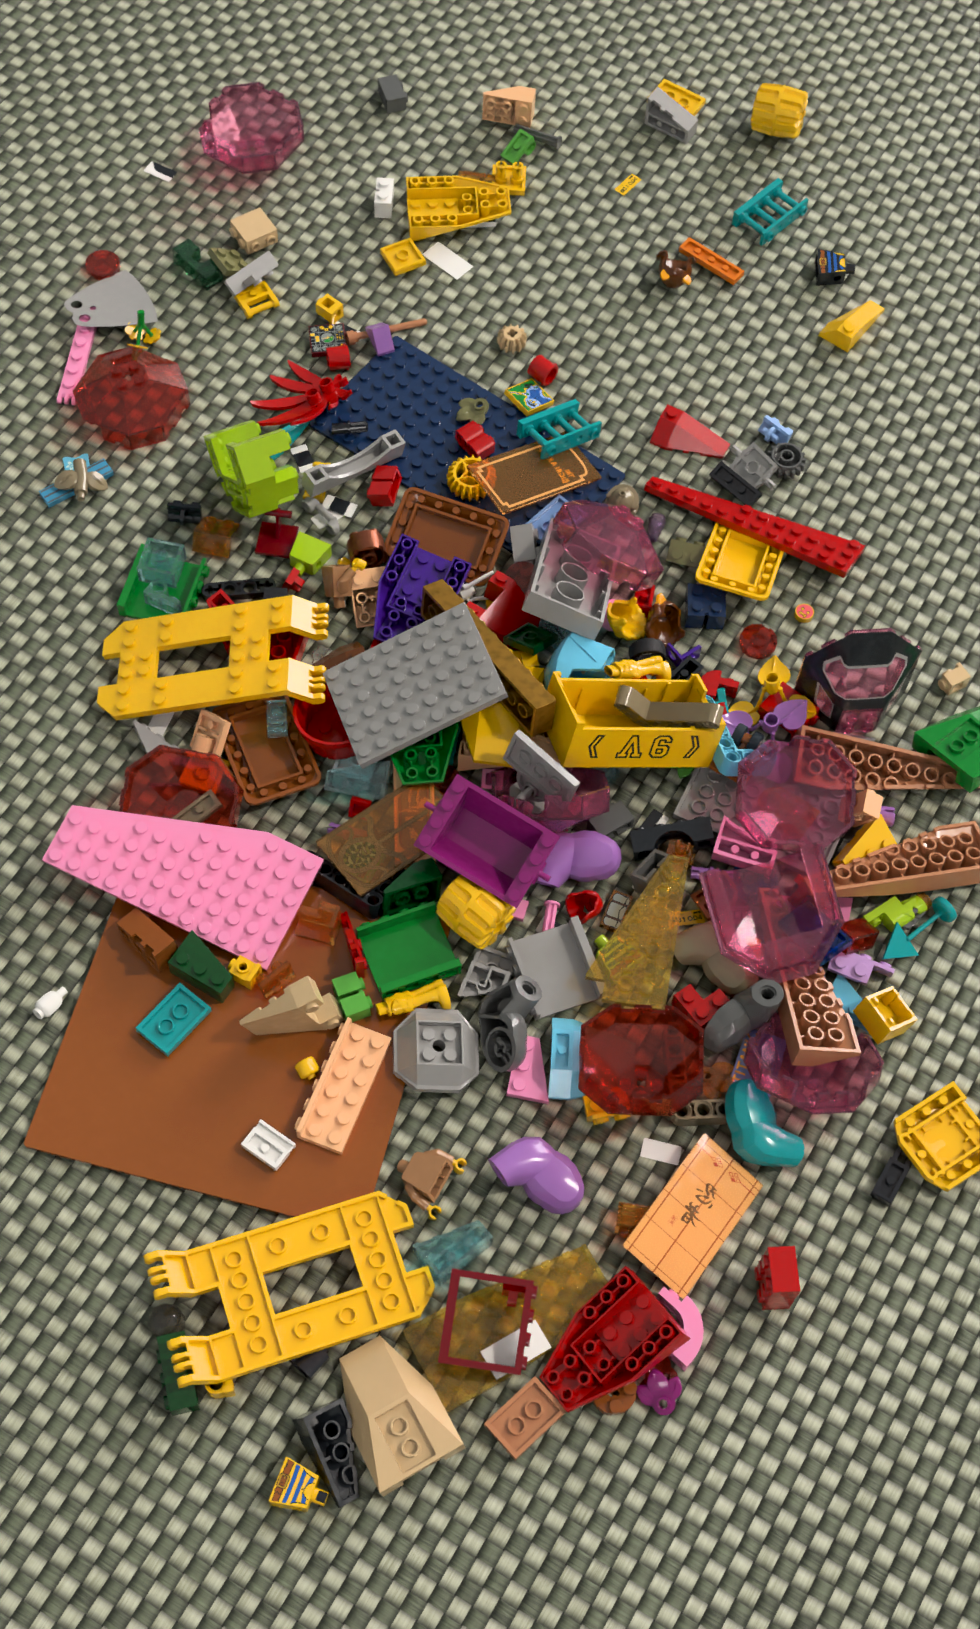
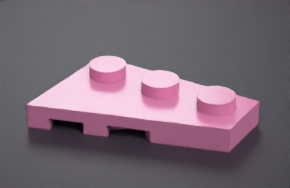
M527 1036L526 1057L517 1069L511 1071L506 1096L549 1104L540 1038Z

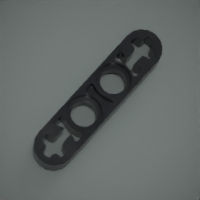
M271 578L207 583L202 587V596L206 601L219 589L225 591L227 588H233L235 591L232 594H227L231 600L263 598L264 587L267 585L276 587V583ZM247 586H251L254 588V590L251 592H245L244 588Z

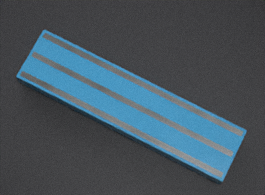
M105 459L87 467L88 472L96 471L105 479L114 475L113 470ZM54 484L39 491L40 496L49 508L75 495L74 489L60 490L55 488Z

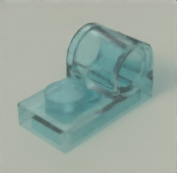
M160 578L154 579L143 591L146 604L169 614L182 612L181 602L173 596L169 597L165 580Z
M286 700L267 701L268 738L288 737Z

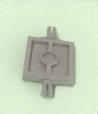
M754 442L742 451L735 444L732 445L733 448L731 447L730 451L736 458L729 467L754 488L758 489L765 484L771 491L774 490L773 487L776 488L777 485L770 478L779 466Z

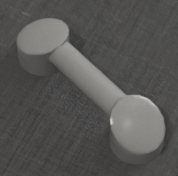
M306 497L301 501L303 508L308 513L316 509L328 521L325 526L332 536L340 532L337 518L325 509L317 499Z

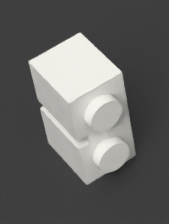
M377 177L374 200L375 218H392L393 178Z

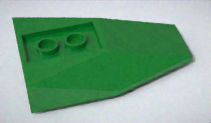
M980 706L951 715L915 731L912 748L917 752L928 755L934 753L957 771L955 782L969 793L980 786Z
M459 721L390 755L403 786L444 782L459 728Z

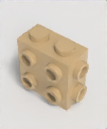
M261 208L230 220L231 228H229L231 236L236 238L240 248L244 249L248 255L278 242L277 229Z

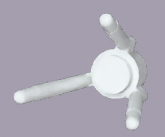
M490 571L474 581L464 584L459 597L464 601L467 600V603L469 601L488 600L484 596L473 597L476 594L473 585L494 574V571Z

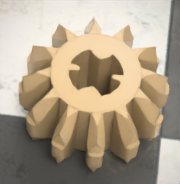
M510 324L509 327L504 325L502 329H499L497 343L500 350L505 349L506 353L510 351L514 354L515 351L520 353L525 348L527 335L524 328Z

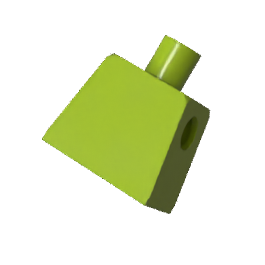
M299 531L290 552V565L300 571L299 577L304 572L315 575L321 566L331 558V544Z

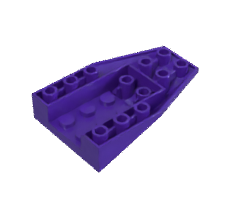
M401 534L379 580L373 639L384 642L425 622L420 615L423 586L443 579L459 595L470 573L472 564L455 556L452 562L418 548V540Z

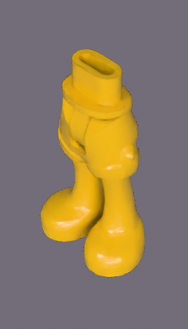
M651 656L639 661L624 659L604 667V672L609 677L615 679H640L641 676L650 675L656 676V679L671 680L670 665L667 661H663L661 656Z
M438 979L411 992L408 990L397 992L390 997L384 998V1002L377 1003L375 1006L379 1016L388 1014L390 1017L392 1013L394 1015L410 1013L420 1005L434 1001L438 1002L442 1009L448 1010L451 1009V1001L446 985L442 979Z

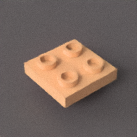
M201 709L190 743L191 751L208 756L213 760H220L231 723L208 710Z

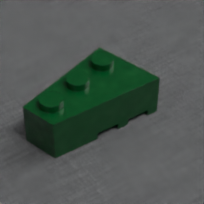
M191 930L168 961L170 973L223 1003L235 987L233 976L194 931Z
M185 1331L157 1336L159 1350H156L158 1364L162 1365L163 1373H160L162 1387H166L167 1395L163 1396L165 1410H170L172 1416L200 1410L196 1385L179 1388L177 1384L179 1377L194 1374L193 1370L187 1369L176 1373L173 1366L178 1363L171 1362L172 1355L187 1352V1348L180 1347L170 1351L166 1343L171 1339L186 1336Z

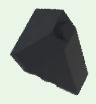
M343 1398L312 1409L293 1419L292 1421L299 1438L337 1507L340 1508L359 1498L357 1468L354 1466L353 1457L355 1448L354 1443H352L350 1429L352 1428V1420Z

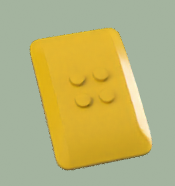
M716 522L696 571L695 579L704 585L751 599L765 601L769 598L784 552Z

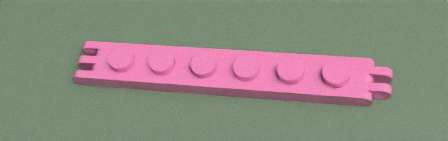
M91 306L90 309H91V310H95L96 307H95V306H93V307ZM81 315L79 320L87 322L90 320V316ZM77 325L57 396L58 404H61L64 398V404L68 405L71 399V405H76L97 327Z

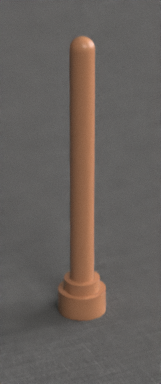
M422 318L390 325V332L424 326L427 324V320ZM351 330L345 332L348 346L356 344L360 339L369 338L366 331L357 333V331Z

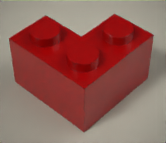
M689 984L674 994L671 1005L696 1036L703 1033L708 1022L718 1009L730 1000L720 988L703 999L693 986Z

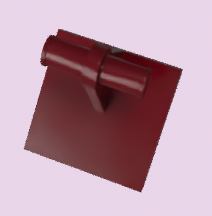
M278 507V509L264 513L265 515L275 516L276 523L262 521L255 554L290 559V552L298 535L299 526L282 524L281 517L291 519L292 511L281 510Z

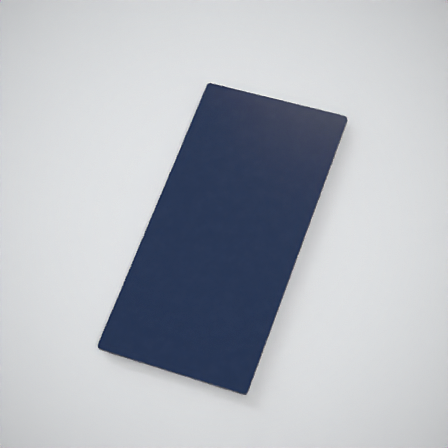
M398 336L392 338L395 352L379 357L376 354L349 381L348 385L342 388L344 390H352L353 394L343 401L339 399V405L331 411L328 410L327 405L319 416L309 422L311 428L354 455L367 448L380 436L396 429L406 442L403 454L381 466H397L402 476L400 484L407 488L416 487L506 517L509 522V529L502 548L512 554L510 527L526 524L559 494L587 515L586 520L576 528L580 530L604 503L606 494L625 479V473L582 447L575 446L570 449L586 468L587 476L582 478L585 482L510 509L506 506L502 507L492 493L486 495L484 499L479 497L478 501L475 498L469 501L468 498L462 500L461 496L456 497L455 492H451L450 487L447 485L446 475L448 468L452 466L453 461H457L458 457L464 459L466 455L468 458H471L455 439V431L470 422V420H456L457 412L461 409L458 403L462 399L484 398L489 403L488 412L485 414V421L481 425L484 433L492 436L495 441L494 453L482 459H487L488 464L541 445L531 436L520 439L516 435L518 420L529 416H526L521 410ZM348 420L350 422L367 421L368 431L351 433V435L349 433L333 435L332 423H345ZM545 430L538 432L547 441L554 439ZM540 448L492 465L496 472L493 492L503 504L507 503L509 506L581 481L579 477L585 474L584 469L569 450L542 460L540 458L541 453L536 452L542 450ZM568 479L569 483L562 484V481Z

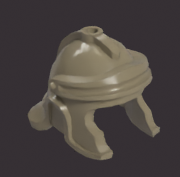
M627 484L614 486L606 494L605 510L600 515L601 521L613 529H627L629 520L632 516L636 515L639 508V496L636 490Z

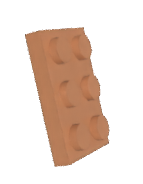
M534 1376L484 1423V1426L516 1461L566 1413V1410Z

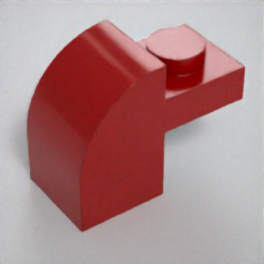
M721 670L709 671L701 677L708 690L706 695L713 698L714 701L718 688H725L726 696L735 698L739 686L738 681H734L731 678H722Z

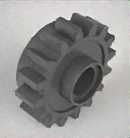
M785 442L777 443L776 446L771 447V450H768L767 455L779 466L773 473L777 474V478L784 476V480H786L787 476H790L792 479H794L795 475L800 476L806 462V458H804L805 453L801 452L800 447Z

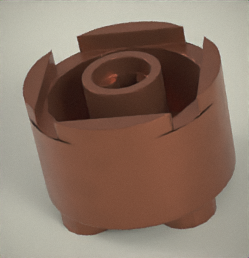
M377 529L350 533L346 547L351 566L355 558H360L367 562L365 569L380 567L383 562L384 564L387 562L388 554L384 540Z

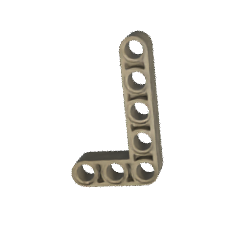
M626 685L619 686L614 702L615 708L643 727L690 728V726H695V728L718 729L724 707L716 703L650 702L636 689Z
M668 1021L662 1032V1046L671 1122L676 1126L727 1124L726 1116L719 1112V1109H725V1099L691 1100L683 1027L678 1021ZM673 1030L677 1035L672 1036L667 1031ZM676 1050L679 1055H672L669 1051ZM672 1070L680 1071L681 1075H674ZM680 1090L684 1095L677 1096L674 1091ZM681 1110L686 1116L680 1117L676 1114V1111ZM697 1110H704L706 1111L707 1115L702 1116L697 1112Z

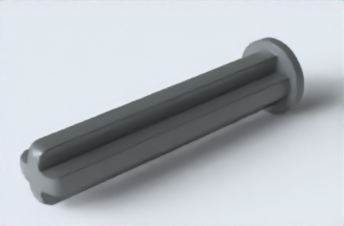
M515 124L513 132L515 134L521 128L532 135L534 140L554 146L557 150L561 145L562 136L556 137L520 124Z

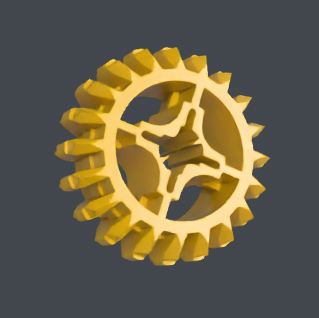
M465 455L464 459L458 457L457 461H453L452 466L448 468L446 479L448 487H450L451 492H455L456 497L461 496L462 500L468 498L469 501L475 498L478 501L479 497L484 499L486 495H490V490L483 482H480L481 479L476 473L479 472L477 468L488 464L487 459L482 460L481 456L475 458L474 455L468 458ZM491 465L481 469L483 473L480 475L485 478L486 483L493 490L496 482V472Z

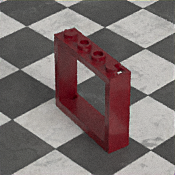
M452 1268L438 1363L521 1375V1370L526 1371L528 1356H523L524 1348L529 1347L531 1333L527 1332L528 1323H533L534 1309H530L531 1299L536 1300L538 1286L533 1285L534 1281ZM460 1277L526 1287L515 1367L449 1357Z

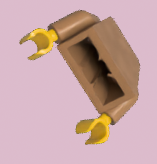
M342 557L337 561V565L321 566L326 597L333 598L334 608L346 607L345 596H352V578L356 575L355 571L356 569L363 571L367 565L366 561L355 558L352 561L351 567L350 559Z
M433 1149L424 1153L416 1152L410 1162L401 1159L397 1165V1171L403 1173L401 1179L405 1183V1191L408 1196L422 1210L426 1209L428 1217L434 1221L437 1219L431 1214V1211L437 1210L440 1214L442 1211L439 1206H431L430 1203H435L452 1170L456 1174H463L464 1170L459 1168L457 1164L467 1165L465 1159L459 1158L455 1160L454 1156L440 1149Z

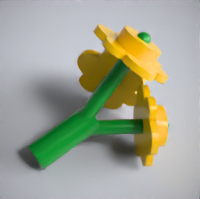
M143 310L137 311V324L127 325L124 329L130 339H136V345L127 343V345L132 346V350H135V352H142L143 348H148L140 346L144 330L147 332L143 339L145 344L157 342L161 330L157 328L148 329L145 325Z

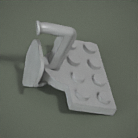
M520 729L514 733L503 756V759L517 771V782L509 789L510 806L523 814L539 815L548 808L550 800L559 809L565 810L580 782Z

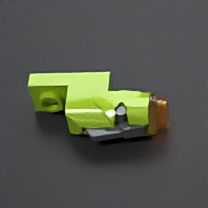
M917 893L913 897L901 902L894 896L864 915L859 925L865 931L870 927L872 929L877 927L882 922L890 932H893L895 924L898 922L901 928L909 930L929 911L932 902L925 893Z

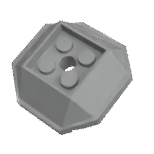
M415 1008L393 1031V1074L415 1092L459 1093L479 1075L478 1033L458 1010ZM433 1046H439L442 1051H435Z

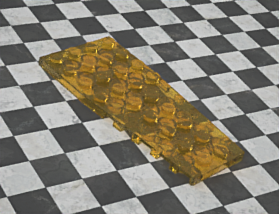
M582 1244L577 1249L564 1252L559 1257L546 1260L534 1268L521 1271L520 1274L513 1276V1278L534 1281L533 1285L538 1286L536 1300L531 1299L530 1309H534L533 1321L536 1320L552 1347L528 1361L527 1366L558 1345L575 1313L608 1283L586 1244ZM497 1283L457 1300L449 1357L486 1362L480 1351L520 1329L524 1299L517 1298L516 1308L507 1307L508 1296L502 1295L503 1283ZM446 1307L402 1330V1333L425 1376L433 1385L446 1412L449 1413L515 1374L507 1373L496 1380L492 1371L438 1363Z

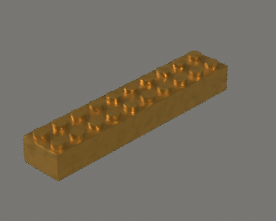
M443 579L423 586L420 615L427 621L463 603L464 600ZM468 607L508 694L507 698L499 702L531 737L552 729L556 706L555 697L544 688L543 684L532 675L529 669L525 668L519 658L511 653L508 647L498 639L497 635L475 614L474 610Z

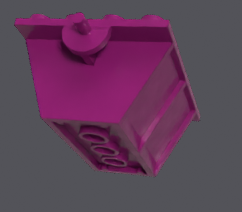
M458 774L455 776L437 806L428 801L424 804V807L433 813L413 845L517 909L531 884L534 885L539 877L547 882L551 879V876L543 872L547 865L545 861L557 844L560 836Z

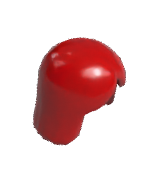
M584 890L568 894L565 900V907L570 918L579 916L580 922L583 925L600 914L603 902L597 892ZM584 906L588 910V914L583 912Z

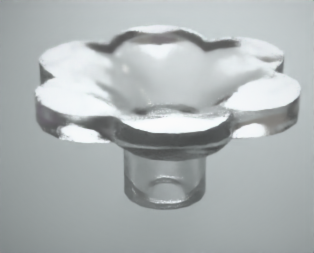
M323 645L319 646L317 650L312 652V664L331 653L332 649L326 648Z

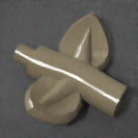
M77 458L73 461L74 471H62L54 483V487L60 490L74 489V494L77 496L78 501L85 500L88 488L94 491L108 489L105 478L96 471L88 472L86 460L82 458Z

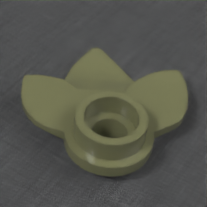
M464 398L458 403L461 409L457 412V421L470 420L471 422L473 420L480 425L484 423L485 414L489 409V403L486 399Z

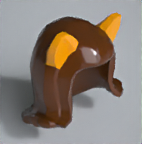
M666 250L658 252L656 260L660 261L659 274L662 282L671 289H677L684 284L690 285L691 265L696 264V259L694 257H689L687 261L668 259V252Z
M662 593L656 596L655 604L649 609L648 621L644 631L646 638L662 641L666 649L669 642L672 645L683 639L685 630L681 629L680 625L681 610L673 602L667 601Z

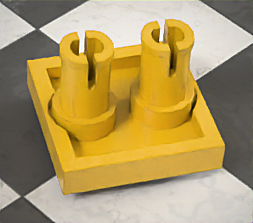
M500 161L493 164L492 183L508 186L509 195L525 196L526 166H523L521 162H519V166H517V162H514L513 165H507L504 161H502V165H500Z

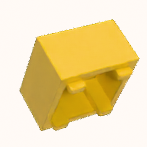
M893 986L865 997L853 1010L877 1045L904 1034L918 1020Z

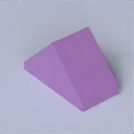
M381 322L365 327L378 357L395 352L388 324Z

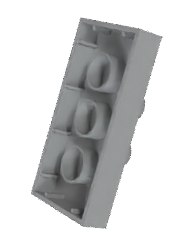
M551 518L542 536L522 610L585 638L595 640L604 623L620 547Z

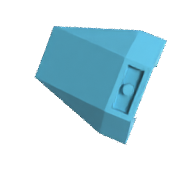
M552 1018L548 1099L572 1100L586 1095L634 1085L636 1043L574 1019Z

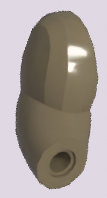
M707 921L694 925L669 938L671 950L677 960L683 965L702 966L706 978L718 989L720 988L727 996L733 998L736 994L747 990L759 980V967L752 950L739 939L734 930L726 923Z

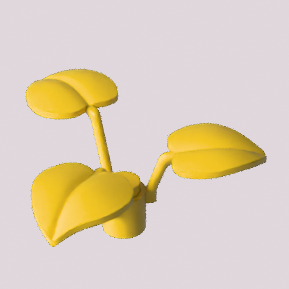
M776 655L770 658L758 673V681L764 687H762L756 707H753L750 702L739 701L733 704L728 711L740 710L747 712L752 717V726H754L760 720V715L756 711L761 705L765 692L771 695L779 692L783 702L788 701L783 693V688L780 686L782 682L787 683L790 680L791 674L787 666ZM795 694L789 698V700H807L806 720L816 715L814 704L805 696Z

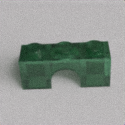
M189 238L172 248L174 263L184 269L188 276L194 278L199 286L209 290L223 281L221 270L211 258L205 262H199L201 261L200 248Z

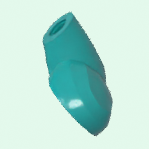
M751 1079L734 1081L726 1093L725 1116L735 1152L743 1161L761 1166H797L804 1156L805 1146L803 1140L799 1136L785 1131L776 1125L777 1115L767 1091L761 1084Z

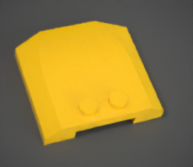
M954 1081L893 1121L900 1148L926 1181L946 1192H949L980 1171V1120L965 1102L967 1097Z

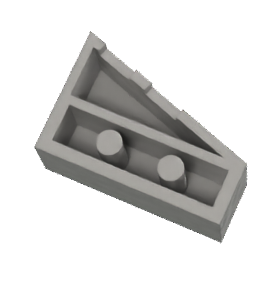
M659 87L647 99L644 124L687 144L697 131L698 119Z

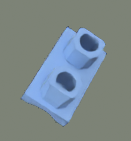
M768 415L764 416L763 422L758 429L765 436V441H772L775 444L788 443L793 434L792 429L783 427L778 419L775 417L771 418Z

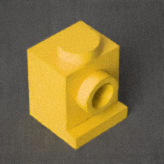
M327 293L316 302V313L326 319L329 324H335L344 316L343 304Z
M241 955L237 959L233 958L228 965V970L233 976V980L252 990L262 975L261 964H256Z

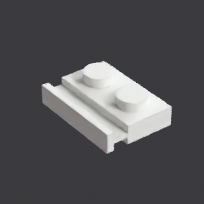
M260 1119L257 1126L252 1129L241 1143V1146L277 1171L290 1155V1152L296 1147V1144Z

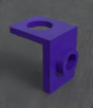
M669 642L665 652L666 656L678 667L689 655L697 660L702 647L697 645L685 654L680 655Z

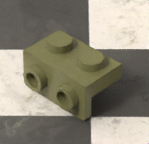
M676 537L675 540L671 539L666 561L698 569L706 548L704 547L705 543L694 541V544L686 542L687 539Z

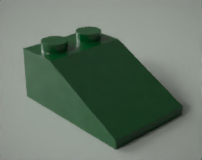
M432 857L413 863L383 890L381 916H392L403 909L415 908L423 902L439 901L442 874Z

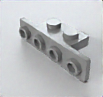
M267 251L226 279L224 283L231 294L236 296L251 284L255 287L262 282L261 277L268 278L274 273L272 270L279 264L271 252Z

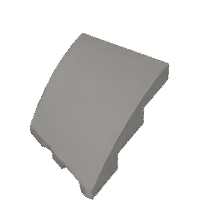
M490 947L477 949L457 996L487 995L492 990L509 982L513 974L512 965L514 964L512 959L508 958L506 953Z

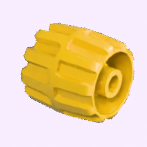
M762 83L757 91L752 109L751 128L754 131L770 136L797 138L803 126V118L806 115L805 109L808 104V93L786 85Z
M459 875L451 882L436 906L437 915L457 935L478 949H485L488 945L493 944L497 940V936L505 932L506 924L513 920L514 916L512 914L516 911V908L463 875Z

